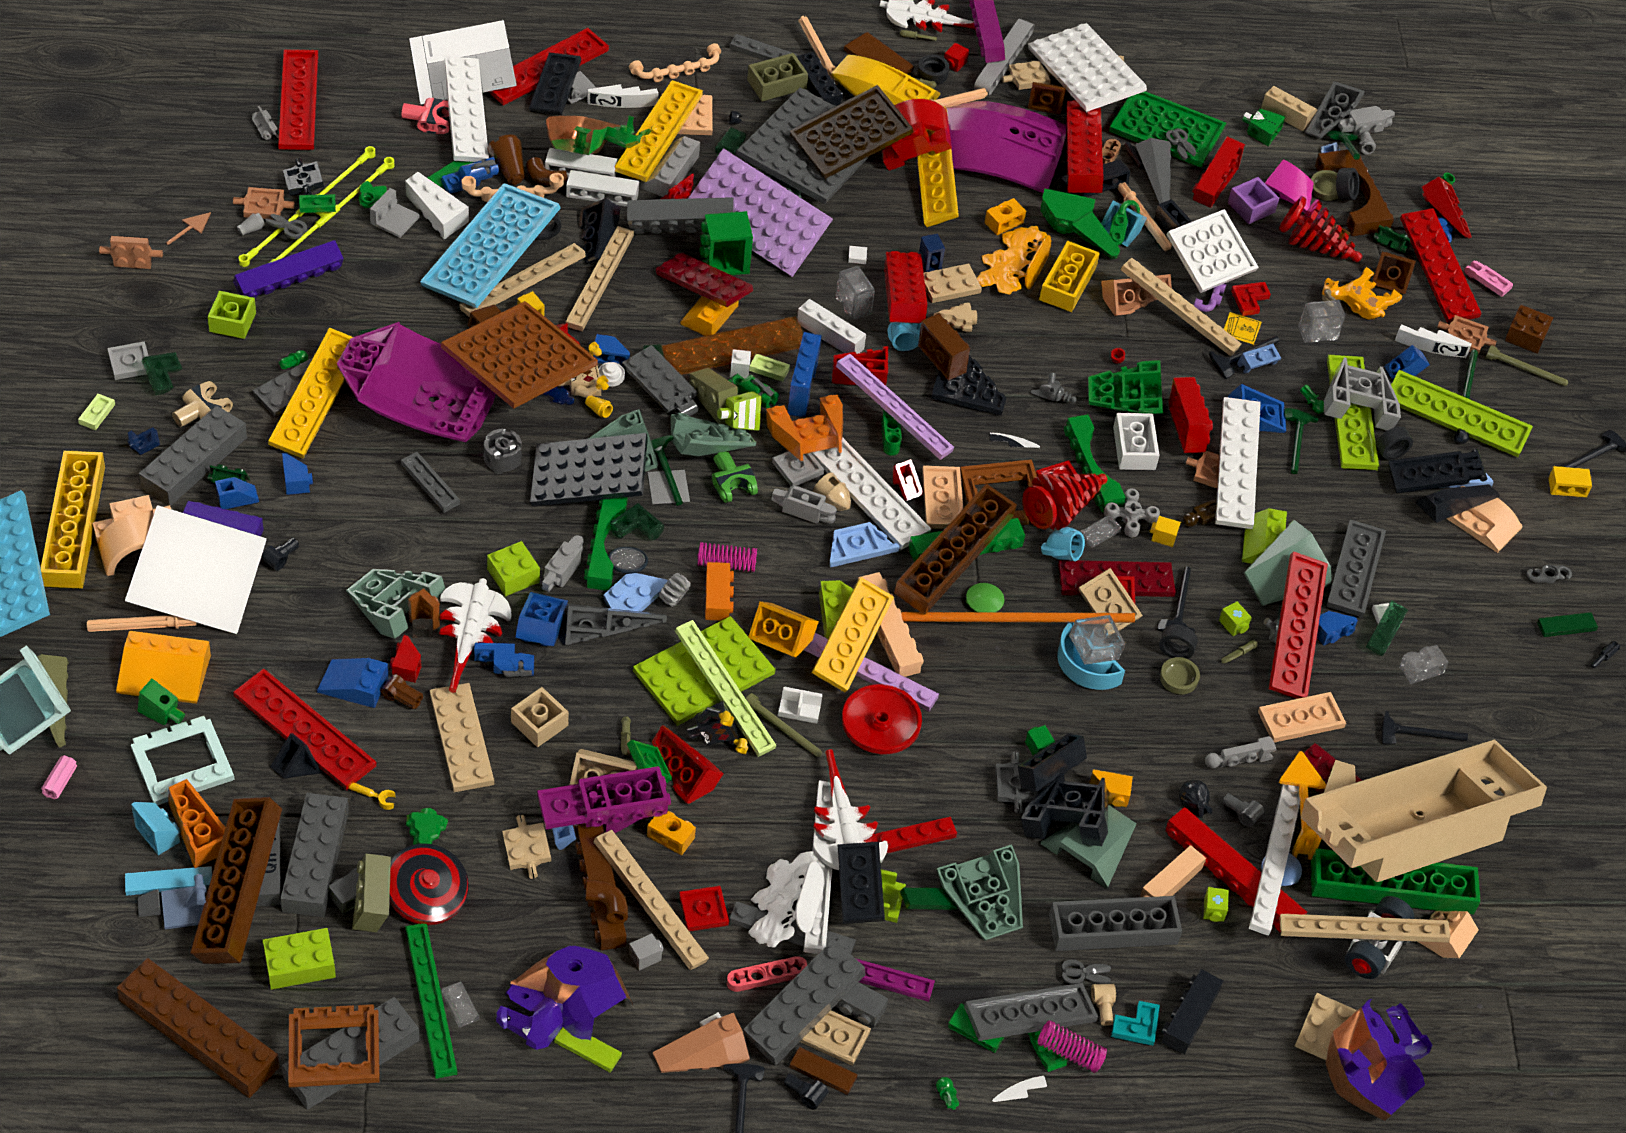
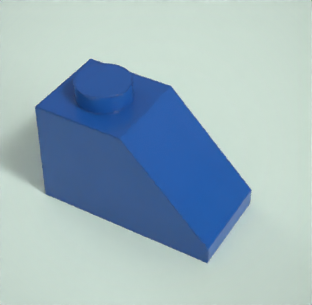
M596 335L595 342L602 350L601 355H594L598 363L615 362L622 366V362L630 358V352L615 337Z
M282 453L287 495L309 493V485L313 484L312 473H308L307 465L287 453Z

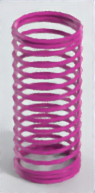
M700 542L698 566H702L703 560L704 567H706L707 562H712V558L713 562L717 560L718 563H725L726 559V563L730 561V570L733 568L734 563V570L737 569L738 565V570L740 571L743 561V571H745L747 563V571L750 570L751 566V572H755L757 548H752L750 555V548L748 547L745 558V547H743L741 556V547L739 546L737 554V547L735 546L732 558V545L730 546L728 556V545H726L724 553V545L722 544L719 557L720 545L717 544L715 555V543L712 547V553L711 543H709L706 557L707 543Z
M1051 1020L1046 1022L1038 1037V1045H1044V1048L1048 1046V1050L1056 1051L1057 1055L1061 1053V1057L1065 1055V1059L1069 1058V1061L1078 1062V1065L1082 1064L1083 1068L1086 1066V1069H1090L1093 1073L1100 1069L1106 1057V1048L1101 1045L1098 1046L1097 1043L1094 1044L1093 1041L1090 1042L1089 1039L1085 1040V1037L1081 1038V1035H1077L1071 1030L1068 1031L1067 1028L1064 1029L1063 1026L1060 1027L1059 1024H1055ZM1078 1045V1047H1077V1049H1076V1051H1075V1053H1074V1055H1073V1057H1072V1054H1073V1052H1074L1076 1046ZM1091 1051V1053H1090V1055H1089V1058L1087 1059V1061H1086V1063H1085V1060H1086V1058H1087L1089 1052ZM1094 1053H1095V1056H1094V1058H1093V1060H1092V1062H1091V1064H1090V1066H1089V1063H1090V1061H1091V1059H1092V1057H1093V1055H1094Z

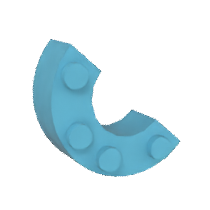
M1069 622L1062 632L1058 647V662L1063 672L1076 684L1090 689L1105 690L1121 685L1125 670L1113 657L1107 660H1097L1088 656L1081 648L1084 645L1087 631L1078 622Z

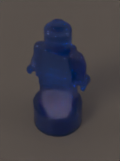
M563 386L560 389L555 387L543 393L545 396H552L554 403L564 404L566 402L569 405L574 403V398L569 397V391Z

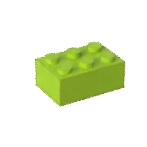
M328 928L263 939L271 990L336 978Z

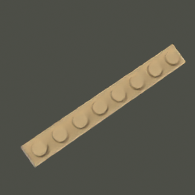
M617 226L566 320L569 328L583 332L634 236V231Z
M573 243L498 283L478 308L461 303L459 304L460 310L470 317L471 311L496 305L586 257L585 251Z
M1131 258L1120 269L1229 356L1234 354L1242 343L1235 337L1227 333L1221 326L1190 304L1138 261Z
M613 830L597 836L594 840L596 846L689 970L706 963L709 957Z
M1280 914L1281 936L1446 943L1450 941L1448 920Z

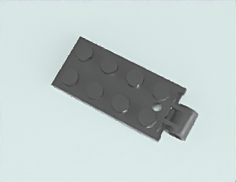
M652 345L622 362L623 368L666 413L675 409L676 415L684 413L690 417L698 412V407L692 400L693 397L697 396V391Z

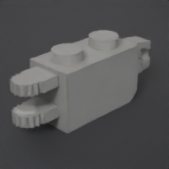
M795 485L791 486L788 491L774 489L771 500L783 507L782 512L816 524L819 521L834 523L836 519L837 509L835 506L825 503L826 496Z
M574 536L569 543L564 541L545 566L544 580L542 582L543 590L550 592L555 585L563 587L581 564V552L583 551V538L581 536Z

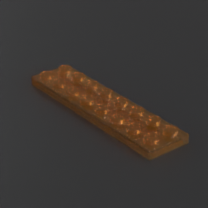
M794 316L660 346V353L683 375L706 368L731 364L733 349L751 351L750 359H754L756 354L767 356L799 349L803 331Z

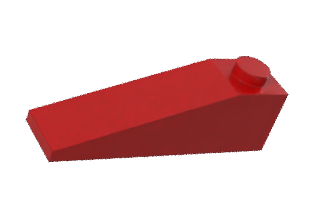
M1437 177L1422 186L1424 199L1427 202L1429 201L1462 235L1468 239L1471 238L1467 222L1461 217L1463 211L1457 205L1459 200L1452 185L1441 177Z
M663 725L652 740V744L658 747L672 776L675 792L686 803L690 804L713 791L723 773L711 761Z

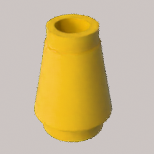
M588 396L585 404L601 418L609 417L613 411L610 401L595 396Z

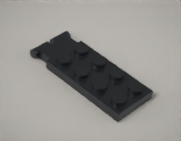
M1473 449L1470 453L1456 451L1388 461V468L1396 494L1469 484L1470 480L1477 479L1484 482L1488 479L1484 466L1481 465L1482 459L1478 449Z

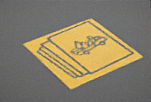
M1230 312L1224 330L1237 340L1254 345L1262 322Z

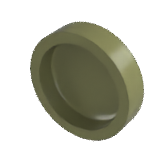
M1322 170L1315 173L1311 178L1314 183L1312 194L1316 198L1325 201L1339 198L1336 191L1337 173L1330 170Z
M1182 657L1167 660L1160 672L1162 685L1168 691L1175 694H1188L1197 687L1200 679L1198 667L1192 661Z

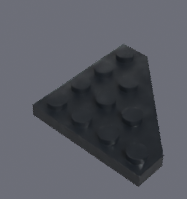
M970 355L966 373L947 380L939 370L931 399L1001 416L1006 403L1005 395L997 390V385L989 376L984 374L983 368Z

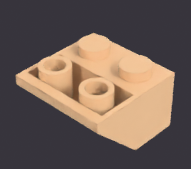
M1435 911L1429 920H1448L1450 930L1449 943L1417 942L1443 958H1460L1478 932V928L1468 911Z

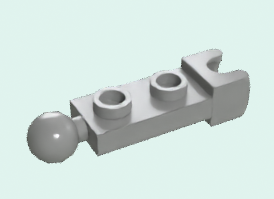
M1270 736L1259 738L1256 743L1224 749L1221 755L1210 753L1205 757V764L1209 768H1216L1219 765L1221 767H1232L1239 763H1250L1258 759L1260 762L1272 760L1273 756L1270 752L1276 751V746Z

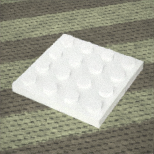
M1225 209L1168 231L1166 234L1200 293L1254 272L1259 268Z

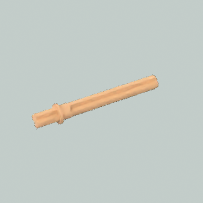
M801 16L798 22L814 52L820 59L822 66L827 69L828 75L834 80L835 85H838V81L831 76L836 67L831 63L808 18Z
M985 88L932 101L947 108L985 98L988 92H986Z
M1125 182L1123 184L1120 183L1117 189L1124 197L1123 200H1133L1139 204V214L1147 217L1144 225L1164 251L1170 250L1172 247L1171 242L1137 199L1136 193L1131 191ZM1130 205L1131 208L1136 212V208Z
M174 615L97 619L87 621V630L95 632L176 627L178 629L179 626H196L197 622Z

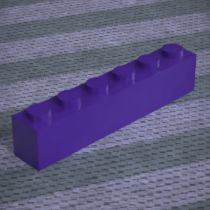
M333 240L236 274L233 283L239 295L257 298L258 295L263 293L270 294L277 288H287L294 282H304L308 277H318L324 274L325 271H335L342 266L344 258L336 241Z

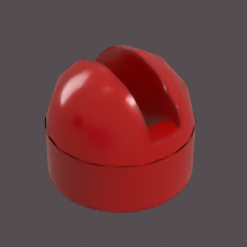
M1121 348L1113 349L1111 352L1112 361L1116 364L1122 363L1125 359V351Z

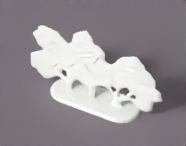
M813 851L800 853L790 864L787 860L779 859L768 867L766 879L769 880L771 885L759 890L751 899L753 903L759 904L758 908L761 911L768 910V914L759 919L749 930L751 937L755 938L759 944L767 943L768 947H776L780 941L791 938L795 932L791 923L795 919L802 932L808 933L811 931L824 888L823 871L817 863L818 858L813 855ZM798 899L797 904H796V908H795V911H794V910L792 909V906H793L794 901H796V900ZM793 915V917L789 918L790 921L784 924L781 923L786 917Z

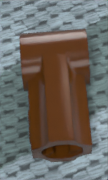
M396 674L392 675L380 689L381 694L387 700L394 701L396 699L411 709H417L423 699L422 693L408 686L405 680Z

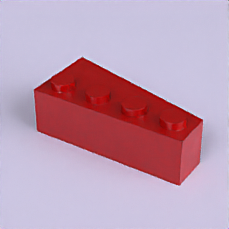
M1228 136L1226 137L1206 172L1202 174L1199 183L1195 184L1192 191L1194 193V201L1209 208L1213 206L1239 169L1245 147L1244 143Z

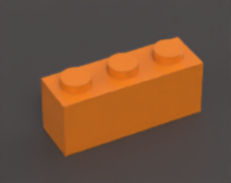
M707 562L705 620L722 621L729 617V613H733V602L730 601V598H733L734 586H730V582L733 583L734 571H730V563Z

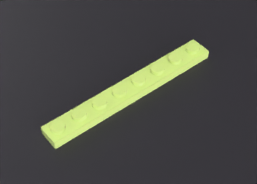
M691 620L676 627V634L721 702L724 701L731 716L734 717L735 723L759 757L775 749V742L695 622Z

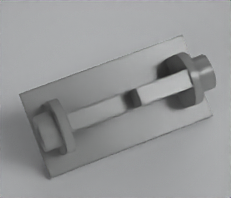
M258 106L260 111L252 114V120L262 138L268 140L274 134L279 138L276 133L278 128L273 121L270 122V114L267 110L263 111Z

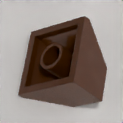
M1033 82L1028 109L1060 115L1066 88Z
M1382 251L1372 282H1375L1378 287L1392 291L1395 289L1399 293L1406 294L1416 261Z

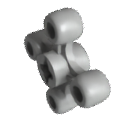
M1131 488L1125 492V507H1119L1113 502L1108 503L1104 509V516L1109 520L1122 517L1123 522L1126 523L1125 534L1128 537L1134 538L1140 531L1138 520L1145 519L1151 524L1157 522L1160 510L1155 506L1142 509L1140 503H1138L1139 492Z

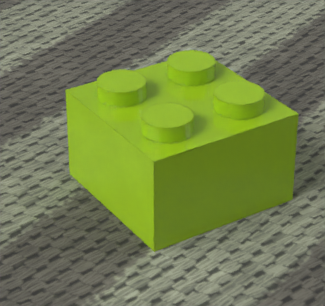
M219 291L208 315L209 332L245 339L256 315L255 298Z
M522 541L487 555V570L505 597L540 582V567Z

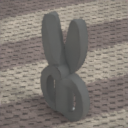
M1175 129L1166 133V140L1172 145H1178L1177 151L1183 160L1188 158L1186 151L1192 156L1196 155V150L1187 141L1188 135L1184 130Z
M271 214V218L274 220L265 219V222L271 226L284 228L285 235L291 239H299L307 231V225L300 220L288 221L276 214Z
M1067 960L1061 966L1063 972L1062 980L1068 985L1083 983L1084 979L1093 984H1110V978L1098 975L1110 972L1111 967L1108 965L1093 964L1085 968L1080 961ZM1068 966H1076V967H1078L1079 969H1076V968H1067V967H1068ZM1067 976H1069V977H1080V978L1074 980V979L1068 978Z

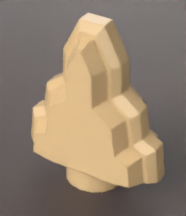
M970 303L960 304L959 306L952 307L950 310H941L934 313V315L940 313L949 322V325L962 329L964 332H972V325L977 324V311L971 310Z

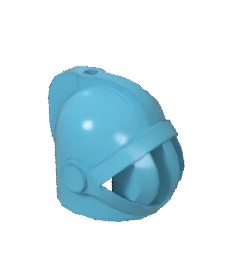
M891 322L888 327V337L894 348L898 351H909L918 346L921 323Z
M1061 528L1049 535L1047 541L1042 544L1041 551L1042 554L1056 559L1077 561L1083 553L1085 539L1083 534L1074 528Z

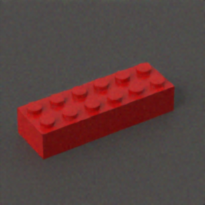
M886 252L884 275L889 322L921 323L922 320L926 319L927 297L921 254L916 252Z

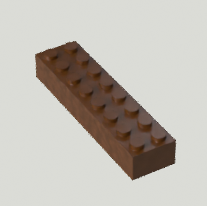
M986 483L896 583L894 594L925 615L1013 518L1017 504Z
M270 797L239 798L233 800L207 892L206 903L202 910L191 954L204 964L241 963L282 808Z
M149 958L140 964L117 987L120 1002L248 1098L280 1068L277 1053Z

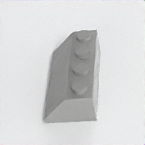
M686 136L674 140L647 182L641 181L639 183V188L662 197L667 195L671 188L685 178L699 158L700 142Z

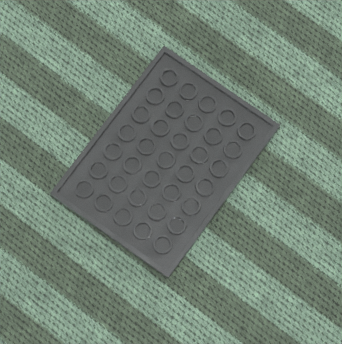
M799 88L736 153V156L823 204H826L868 159L866 157L827 179L823 178L790 136L789 131L836 106L823 101L822 98L802 88Z

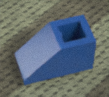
M1411 345L1384 367L1392 380H1394L1398 370L1416 376L1430 364L1424 354Z
M235 477L215 481L217 498L221 509L259 502L255 485Z
M1328 611L1323 613L1319 619L1317 639L1323 646L1330 642L1334 643L1345 635H1351L1355 631L1358 620L1356 617Z

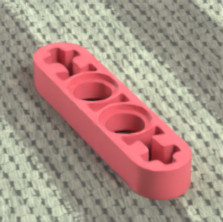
M795 956L733 970L728 974L727 986L731 991L740 992L793 980L807 966V961L803 957ZM798 964V966L801 967V970H798L796 967H794V965ZM774 968H780L783 974L776 976L771 971ZM758 972L762 974L763 978L754 980L751 975ZM737 978V980L740 981V983L736 984V982L733 981V979Z

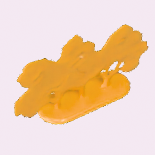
M1038 226L1020 227L1003 233L1002 240L1008 246V249L1005 251L999 249L994 251L993 254L981 256L983 263L991 267L981 272L977 277L982 287L996 284L998 292L1011 294L1013 291L1021 289L1019 279L1025 277L1026 288L1028 290L1032 288L1051 250L1050 235L1039 231ZM1028 242L1033 243L1035 248L1029 247ZM1036 251L1031 261L1026 259L1028 253ZM1029 264L1026 273L1022 271V268Z

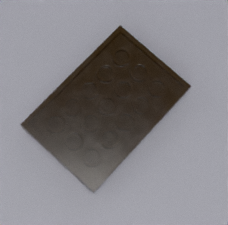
M876 85L789 132L790 136L823 178L827 179L912 134L913 127L880 87Z

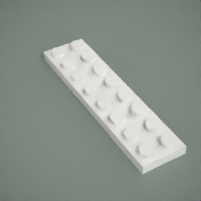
M445 56L444 67L454 161L470 162L489 158V153L487 151L488 143L479 59Z
M1228 397L1223 399L1215 524L1253 529L1260 402Z
M844 438L842 439V453H839L836 447L811 452L827 473H834L840 482L846 484L850 497L894 543L899 545L901 550L909 546L911 536L931 533V528Z

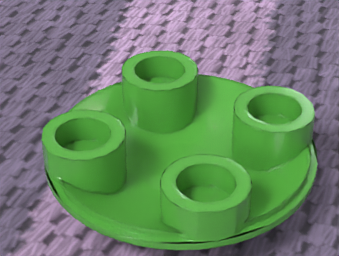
M979 583L973 585L967 591L966 604L976 612H997L1003 607L1004 595L999 588L992 584Z

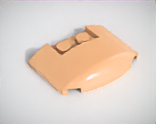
M1499 498L1447 518L1497 553L1523 527L1515 513Z

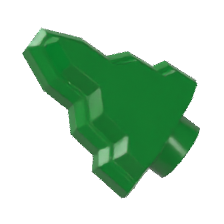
M423 808L420 812L408 814L406 826L410 828V836L414 838L413 845L432 844L434 840L439 838L440 833L446 830L448 819L437 815V812L431 808Z

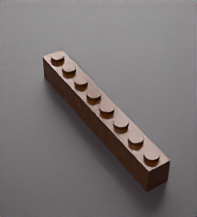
M585 823L573 825L575 837L578 842H575L576 853L581 854L579 867L580 871L585 873V877H583L584 889H586V880L604 881L616 887L611 864L594 843L597 836L604 834L603 825L599 827H586ZM587 901L588 907H592L593 911L590 912L591 924L596 926V930H594L595 943H599L601 951L626 947L627 936L624 923L615 924L607 920V907L605 904L598 901Z

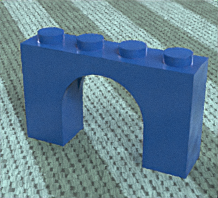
M803 333L790 387L789 415L806 417L812 377L815 378L818 367L822 335Z

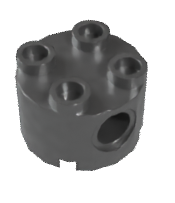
M497 429L486 436L484 441V461L496 474L511 471L521 465L522 441L519 435L511 430L506 432V429Z

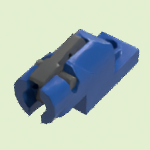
M494 157L482 159L461 166L456 173L442 176L441 181L446 191L451 194L464 190L462 188V179L464 177H474L476 179V186H479L481 180L497 175L499 167L498 164L496 165Z
M475 643V661H494V673L504 674L505 677L534 676V655L515 654V644Z

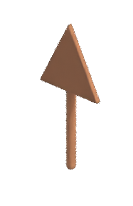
M211 212L183 219L182 221L189 226L167 241L166 244H171L191 228L202 233Z

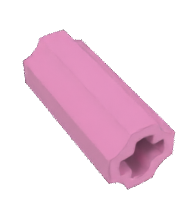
M65 755L59 758L41 788L42 793L46 797L57 799L77 767L76 761L73 758Z

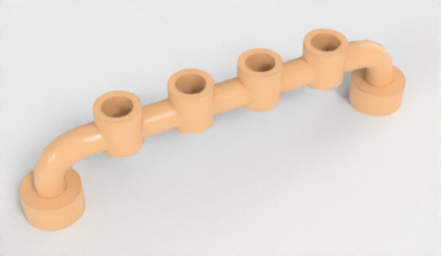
M711 44L707 47V53L711 59L701 58L697 62L692 63L686 61L679 66L672 64L661 70L654 68L651 72H643L644 67L638 60L631 62L629 69L633 75H637L642 79L653 78L655 82L662 81L665 75L675 79L679 76V72L683 71L686 75H692L695 72L694 69L700 68L702 72L708 71L710 65L718 62L721 49L718 44Z
M560 173L551 174L550 187L536 185L534 188H526L520 185L517 188L544 198V194H552L559 187L563 186L564 177ZM466 176L462 179V188L472 196L481 197L485 202H488L498 191V189H491L490 187L476 190V179L474 177Z

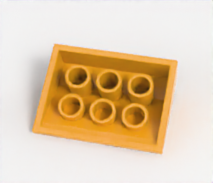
M129 631L124 646L116 692L139 696L141 689L152 678L174 694L178 701L197 704L211 657L209 641Z

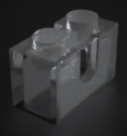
M1434 645L1431 647L1426 646L1418 653L1416 651L1406 653L1399 667L1409 682L1413 684L1444 674L1449 662L1439 647Z

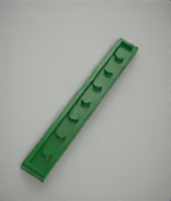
M427 924L405 926L435 1078L457 1075V1067Z

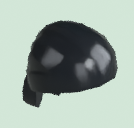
M1193 779L1183 783L1179 790L1181 803L1196 809V814L1201 818L1203 817L1204 810L1211 814L1212 808L1208 804L1210 794L1206 784L1200 780Z

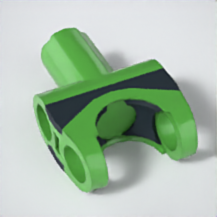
M727 451L719 452L714 456V461L720 472L712 474V482L717 493L725 503L732 501L731 490L735 488L744 489L750 495L758 493L757 482L749 464L736 467Z

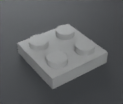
M145 341L107 348L115 380L152 373Z
M788 451L774 457L772 461L790 486H798L824 474L823 467L812 453L803 454V461H800Z

